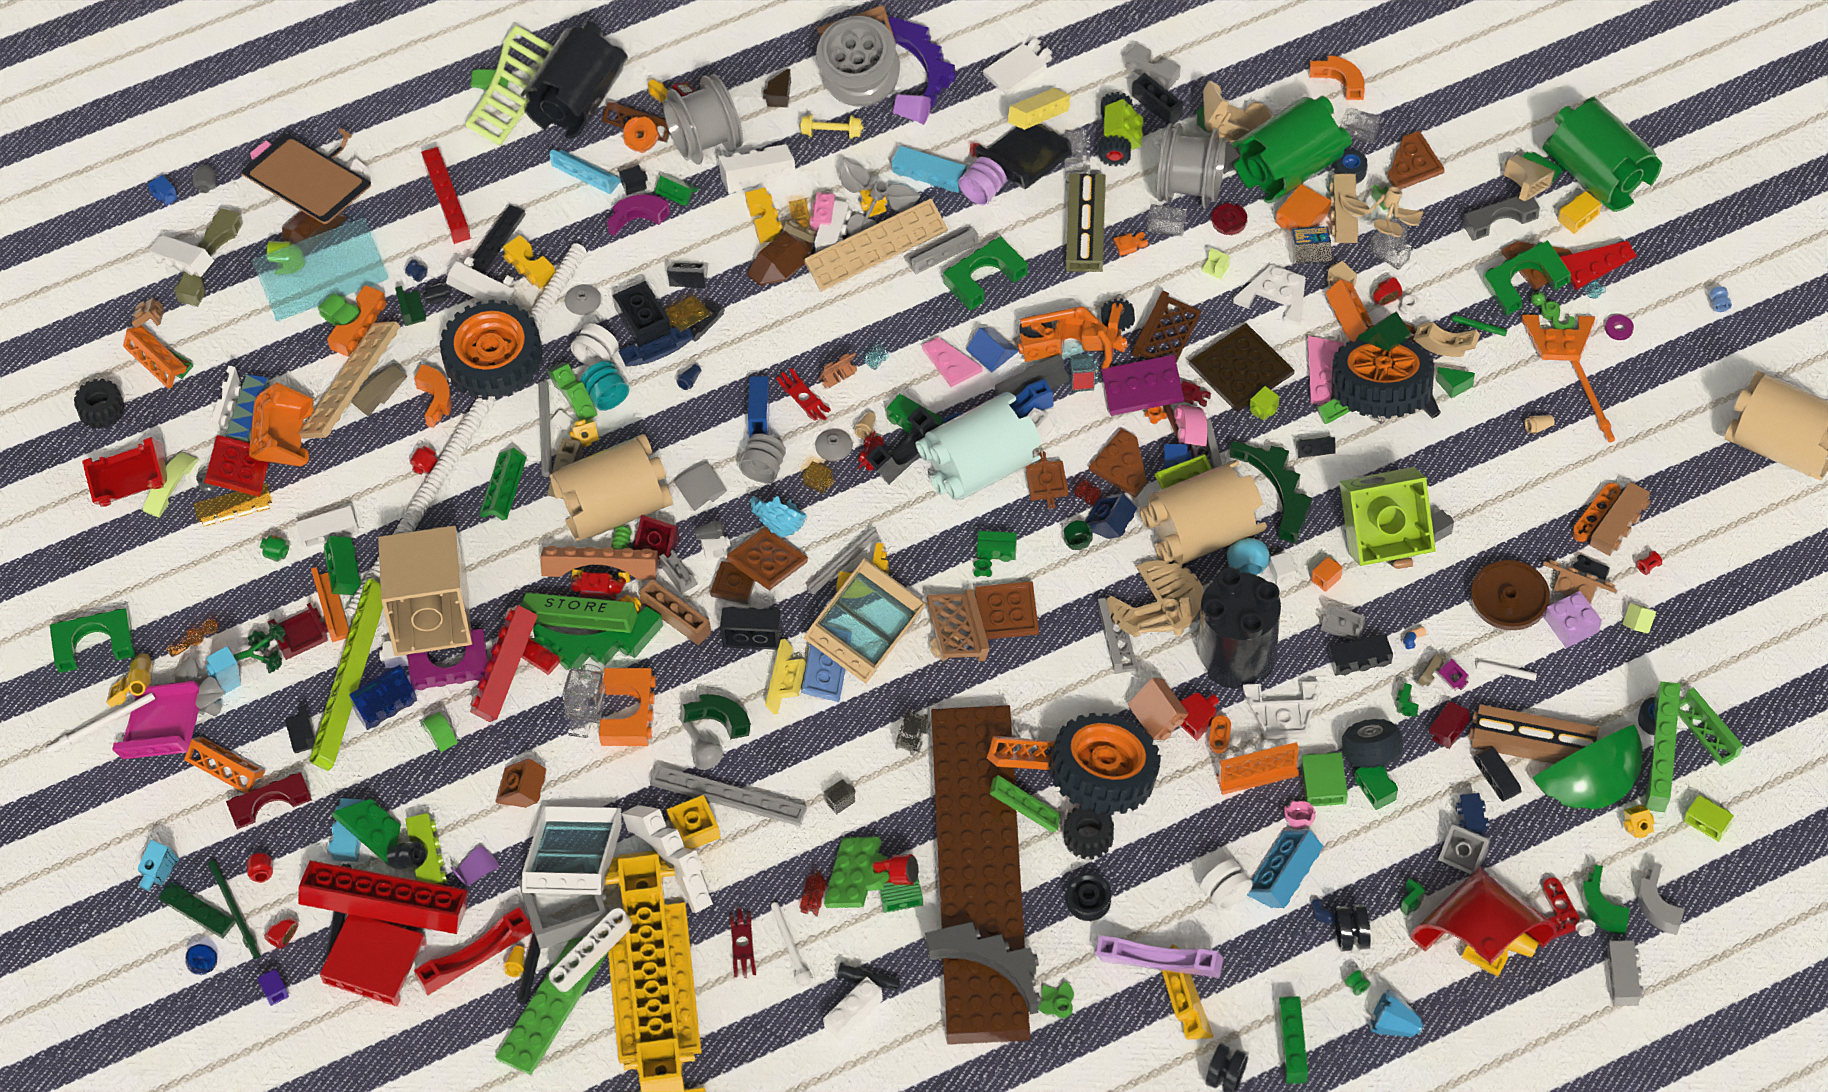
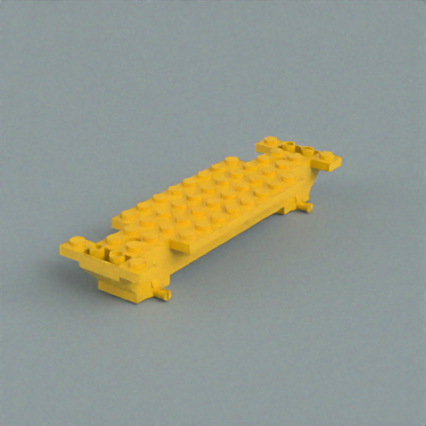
M655 850L621 854L619 857H613L608 875L605 876L606 885L619 884L623 910L632 921L630 930L608 953L619 1064H623L624 1070L637 1069L641 1092H706L705 1088L685 1090L683 1062L695 1061L694 1054L702 1053L686 904L684 902L665 905L663 877L675 876L674 867L669 868ZM660 1072H666L665 1075H657Z

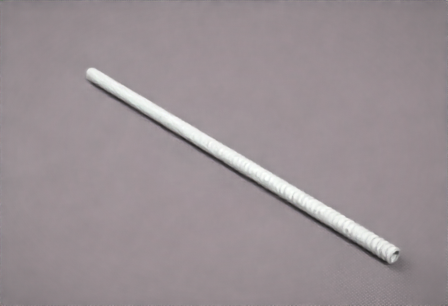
M572 244L548 286H546L529 313V317L532 316L535 320L538 330L558 300L560 293H562L566 284L571 279L579 263L584 258L587 251L582 245ZM478 395L475 403H473V407L470 408L448 447H446L439 461H437V465L434 466L428 479H426L417 497L414 498L411 506L406 511V515L403 516V519L392 535L415 531L422 517H424V513L427 512L433 499H435L444 481L449 476V472L452 471L455 463H457L461 454L466 449V445L469 444L491 405H493L495 396H489L488 400H482V396ZM379 557L345 610L347 616L354 619L361 593L367 580L373 578L380 582Z

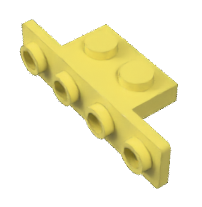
M785 639L780 640L772 677L769 682L768 694L765 699V706L773 714H778L782 698L799 696L806 662L803 659L791 660L793 647Z

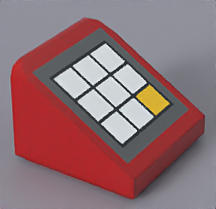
M687 82L672 85L673 89L681 97L696 92Z

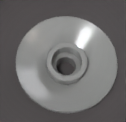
M590 285L575 286L565 296L566 308L576 315L591 314L601 304L599 291Z
M829 429L822 432L815 442L817 454L827 461H839L846 458L851 453L853 447L849 434L839 429Z

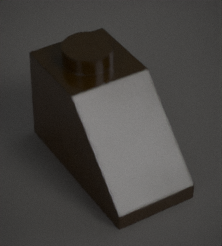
M786 69L768 81L767 89L763 91V99L767 101V107L788 108L792 81L791 69Z

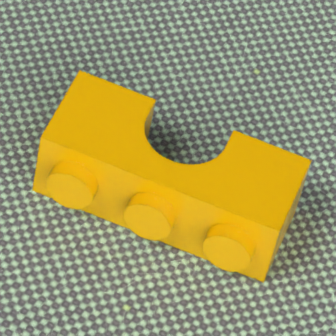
M766 187L745 192V200L750 217L763 216L754 220L759 244L772 242L780 235L783 229L781 221L776 219L778 218L776 207L772 208L773 198L771 193H767Z
M521 235L503 246V256L506 262L512 263L517 272L526 276L531 285L541 289L550 282L555 273L554 266L544 256L530 261L529 259L533 257L532 246Z

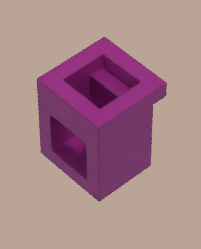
M1453 659L1438 671V676L1454 691L1457 689L1463 690L1469 683L1467 681L1469 675ZM1453 675H1457L1459 679L1457 681H1453L1451 677Z

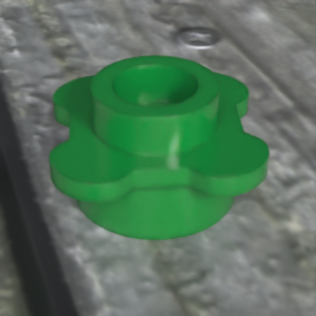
M979 559L973 563L975 567L973 574L975 577L992 576V562L990 560Z

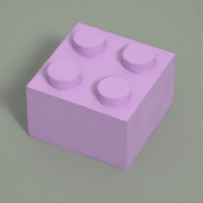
M1581 591L1548 606L1545 614V621L1565 648L1598 633L1602 621Z

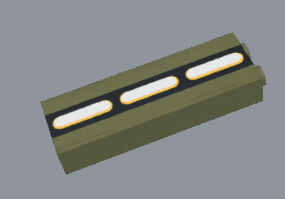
M1070 173L1066 271L1103 272L1106 174Z

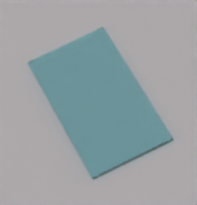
M365 218L252 260V265H254L276 322L319 306L332 293L344 297L362 290L364 285L370 287L389 279Z

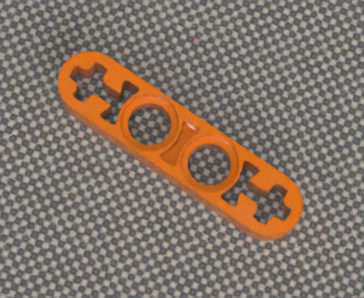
M1609 483L1605 485L1575 524L1572 534L1576 541H1587L1620 496L1621 489L1617 484ZM1614 491L1615 493H1612L1608 499V493ZM1604 503L1607 507L1600 509L1596 504ZM1594 516L1597 521L1590 522L1587 520V517ZM1585 526V533L1579 534L1578 532H1581Z

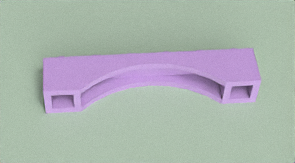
M1099 935L1095 954L1102 962L1216 978H1220L1224 959L1218 951L1161 948Z

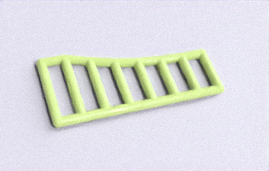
M517 25L513 27L504 40L498 67L490 86L465 123L466 127L497 145L503 144L525 113L524 110L528 104L527 98L523 99L498 84L501 76L522 89L528 84L505 71L506 62L530 76H533L536 72L534 69L508 55L509 48L512 47L539 64L545 59L513 39L519 34L548 52L553 47ZM496 90L520 104L521 106L518 111L515 112L491 98L494 91ZM487 103L512 117L510 122L506 124L483 111ZM480 116L503 131L497 137L474 122Z

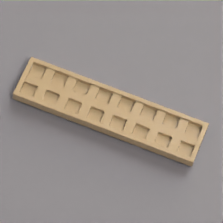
M929 199L805 258L804 263L820 292L946 233L948 228L932 199Z
M396 321L372 323L314 409L312 415L298 434L302 436V439L326 438L331 433V429L340 420L341 414L350 405L354 395L359 392L360 386L369 377L370 371L378 363L382 353L387 350L390 341L397 335L400 325Z

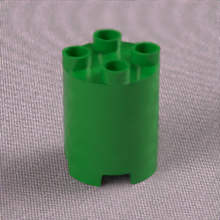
M1322 95L1315 100L1310 97H1302L1232 143L1231 146L1233 148L1239 146L1241 157L1233 163L1239 178L1247 189L1258 185L1267 193L1268 196L1263 199L1265 203H1274L1339 160L1344 154V149L1352 145L1350 134L1343 127H1338L1331 116L1334 113V108L1327 97Z
M1594 96L1588 98L1575 110L1571 106L1562 108L1554 120L1558 128L1543 144V150L1613 212L1622 211L1633 205L1634 201L1629 195L1643 181L1652 186L1659 176L1663 164L1656 156L1653 148Z

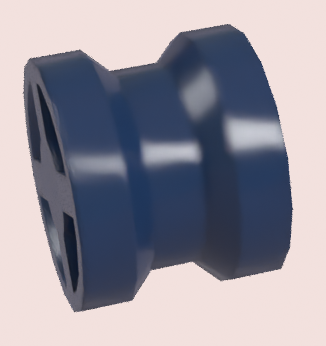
M416 259L410 261L405 268V274L413 277V280L416 282H421L428 273V268L420 265V262Z

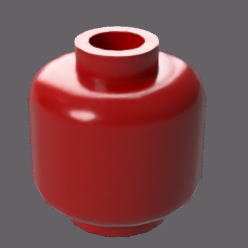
M426 446L417 448L409 460L410 465L413 467L412 471L419 475L431 473L437 463L436 452Z
M256 853L247 859V875L250 880L263 883L272 877L273 863L269 855Z

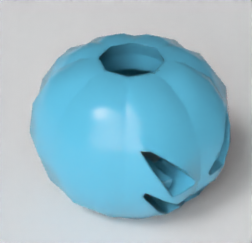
M1246 538L1238 540L1230 546L1227 552V561L1230 568L1258 575L1269 565L1270 553L1267 546L1261 540Z

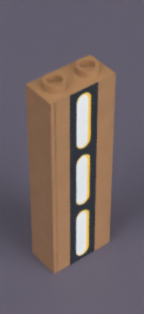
M1480 704L1479 712L1474 711L1472 723H1476L1475 729L1471 728L1469 740H1473L1472 748L1485 750L1493 746L1500 754L1555 764L1596 742L1599 727Z

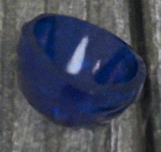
M206 944L193 945L185 954L186 967L192 974L199 976L208 974L217 965L218 957L216 951Z

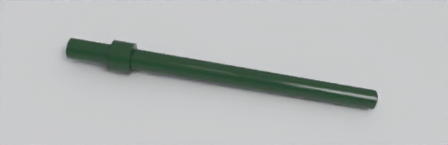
M210 861L208 865L243 936L242 941L245 947L249 949L253 959L260 958L261 955L256 946L257 941L254 935L250 934L216 861Z

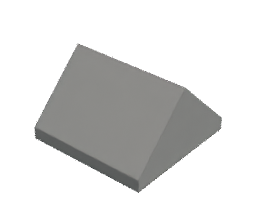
M1452 823L1438 860L1472 874L1478 867H1481L1488 853L1490 839Z

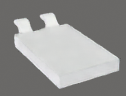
M1035 37L1028 46L1024 43L984 69L983 75L1004 95H1007L1046 69V63L1052 60L1050 56L1052 51L1045 48L1037 56L1035 52L1041 49L1038 45L1041 41Z

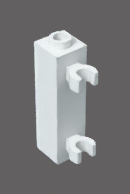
M467 256L464 264L455 261L447 275L446 284L485 303H489L488 300H494L495 303H500L503 300L507 301V304L511 306L515 302V289L511 288L514 278L507 275L502 284L473 270L474 259Z

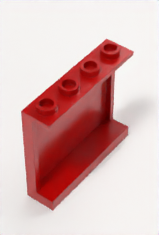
M348 914L321 970V980L323 984L398 1007L401 1001L399 993L421 946L426 947L427 945L425 936L420 931H410L398 924L391 925L383 920H374Z

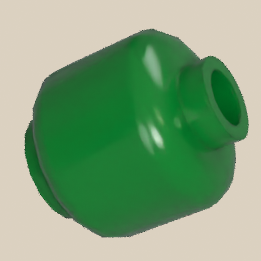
M271 534L267 539L263 538L260 549H263V557L279 562L281 559L284 560L290 546L287 545L288 543L285 538Z

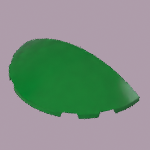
M1633 724L1614 732L1555 763L1532 777V780L1545 795L1555 798L1561 802V805L1569 808H1589L1594 810L1614 804L1632 789L1641 771L1643 762L1642 743L1638 730Z

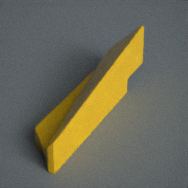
M1174 944L1170 947V949H1179ZM1162 970L1175 1016L1179 1021L1183 1020L1185 1038L1187 1040L1213 1038V1032L1191 974Z

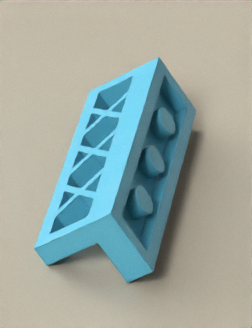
M552 149L549 153L552 167L611 195L620 184V178L563 150L557 152Z

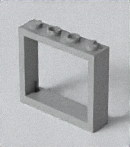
M588 858L546 871L597 873L595 866H590ZM522 879L518 880L540 949L589 934L611 912L609 906H604L607 904L604 892H602L601 895H594L599 911L543 929L531 896L534 893H522Z

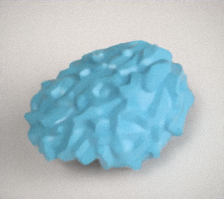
M754 496L749 500L751 502V512L760 518L759 521L763 522V525L767 526L770 532L775 533L777 536L786 537L794 535L805 523L807 514L800 511L796 504L791 503V499L786 504L781 503L779 496L774 497L773 501H768L767 503Z

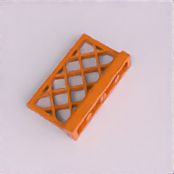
M1294 742L1221 760L1219 774H1216L1221 794L1225 795L1299 776L1297 768L1298 743Z

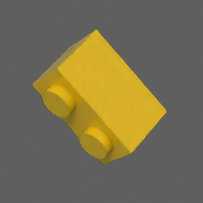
M1585 191L1581 195L1575 196L1568 205L1565 204L1561 207L1558 222L1575 234L1600 215L1602 203Z

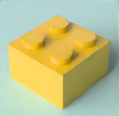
M704 795L666 809L668 821L673 829H678L685 848L695 849L720 839L719 826Z

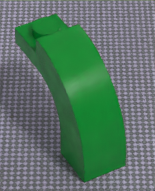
M1595 865L1593 872L1589 871L1588 880L1583 882L1581 890L1583 908L1588 917L1600 928L1611 933L1625 935L1630 908L1611 904L1603 897L1600 891L1603 866Z

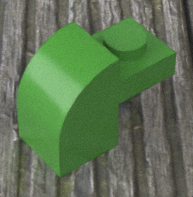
M440 712L430 714L420 722L423 730L429 734L435 748L440 752L458 743L451 727Z

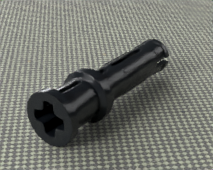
M840 962L837 972L838 980L843 978L857 984L868 977L878 987L898 991L900 978L866 971L861 966L854 967L846 965L845 962Z

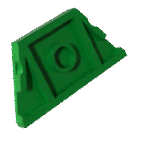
M369 799L338 809L331 815L384 863L390 866L387 860V851L392 844L398 843L401 825L378 804Z

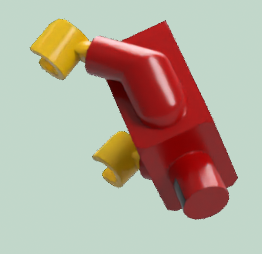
M582 568L581 570L573 569L571 574V588L575 592L580 591V598L616 601L617 594L623 590L626 583L630 582V574L618 571L619 578L617 581L610 574L583 572L584 569Z

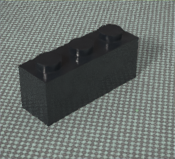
M1146 73L1132 82V97L1167 124L1174 123L1182 116L1183 102Z
M1384 634L1329 646L1328 657L1334 675L1345 676L1352 672L1367 671L1370 668L1385 667L1392 664L1393 652L1387 635Z

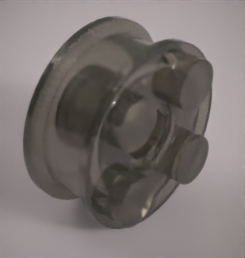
M909 709L896 739V750L899 748L910 751V755L920 752L923 745L921 739L924 733L927 734L930 727L927 714L921 716L913 713V709Z

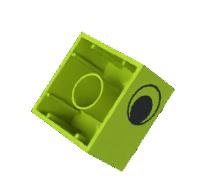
M1415 467L1339 481L1349 555L1360 566L1436 552L1427 480Z

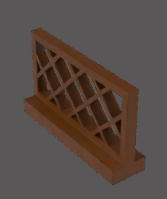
M1162 290L1134 346L1132 356L1138 358L1141 355L1148 359H1154L1171 353L1172 355L1175 354L1177 363L1202 311L1168 297L1169 293ZM1168 305L1176 306L1178 311L1170 313ZM1191 313L1196 316L1194 319L1187 320L1184 314ZM1180 315L1183 322L1175 323L1172 317ZM1168 318L1171 325L1163 327L1161 320ZM1185 326L1188 332L1180 334L1177 327ZM1174 329L1176 336L1168 337L1165 331ZM1162 332L1164 339L1156 341L1154 334ZM1178 339L1181 346L1173 348L1170 341ZM1167 343L1169 350L1161 351L1159 344ZM1155 346L1157 353H1149L1146 349L1147 347Z

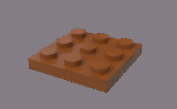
M764 527L727 554L726 560L770 591L805 565L808 557Z
M1033 581L975 587L976 601L987 639L1039 635Z

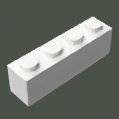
M160 235L148 250L152 255V260L157 264H164L168 268L173 267L180 272L185 271L191 276L201 277L214 262L205 249L164 235Z

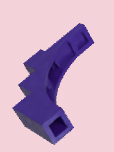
M890 16L889 23L896 44L913 54L925 69L929 82L923 96L930 97V108L934 107L938 93L941 94L943 87L949 89L951 83L955 82L957 77L955 65L943 61L942 46L930 43L932 37L929 27Z

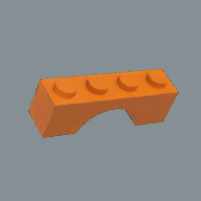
M364 285L355 298L358 309L361 311L359 317L350 324L336 325L327 338L330 350L347 357L351 355L372 323L376 322L379 313L385 309L386 300L384 292Z

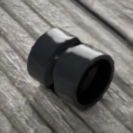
M418 841L395 843L387 851V860L393 869L420 867L426 857L424 846Z

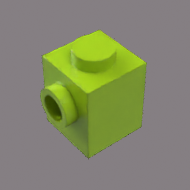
M1266 386L1250 399L1251 413L1262 420L1272 416L1279 407V396Z

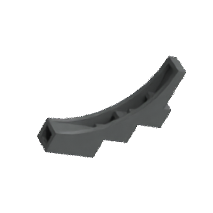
M973 922L924 933L930 960L942 958L966 959L993 968L1005 976L1017 988L1026 1002L1030 1015L1038 1013V1005L1041 1004L1039 992L1035 993L1033 986H1036L1034 975L1036 974V966H1039L1037 954H1033L1031 947L1010 952L1008 942L1003 941L1002 934L981 939L979 930L974 929Z

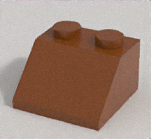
M529 758L505 767L495 802L523 808L537 804L541 797L540 792L545 782L547 768Z

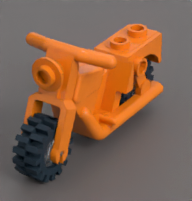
M1117 298L1113 302L1109 300L1108 304L1104 303L1103 307H1101L1102 323L1083 306L1021 318L1019 328L1020 343H1017L1019 354H1023L1025 362L1053 357L1058 354L1062 356L1065 340L1072 338L1082 343L1084 351L1105 350V359L1101 365V370L1109 368L1113 359L1114 349L1123 353L1125 348L1128 347L1126 337H1122L1121 331H1125V328L1129 329L1130 325L1133 326L1135 322L1134 306L1128 300L1124 302L1122 298H1120V301H1117ZM1058 320L1056 328H1053L1051 321Z

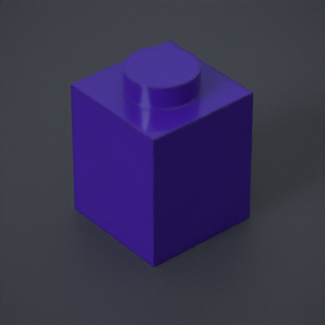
M276 969L267 971L257 978L270 1006L289 997Z

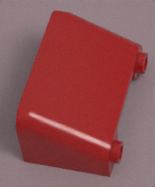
M150 437L143 440L144 445L140 443L137 448L108 458L102 456L99 457L100 460L94 462L92 458L82 460L92 502L100 505V507H107L113 501L149 489L164 487L163 484L167 481L162 442Z

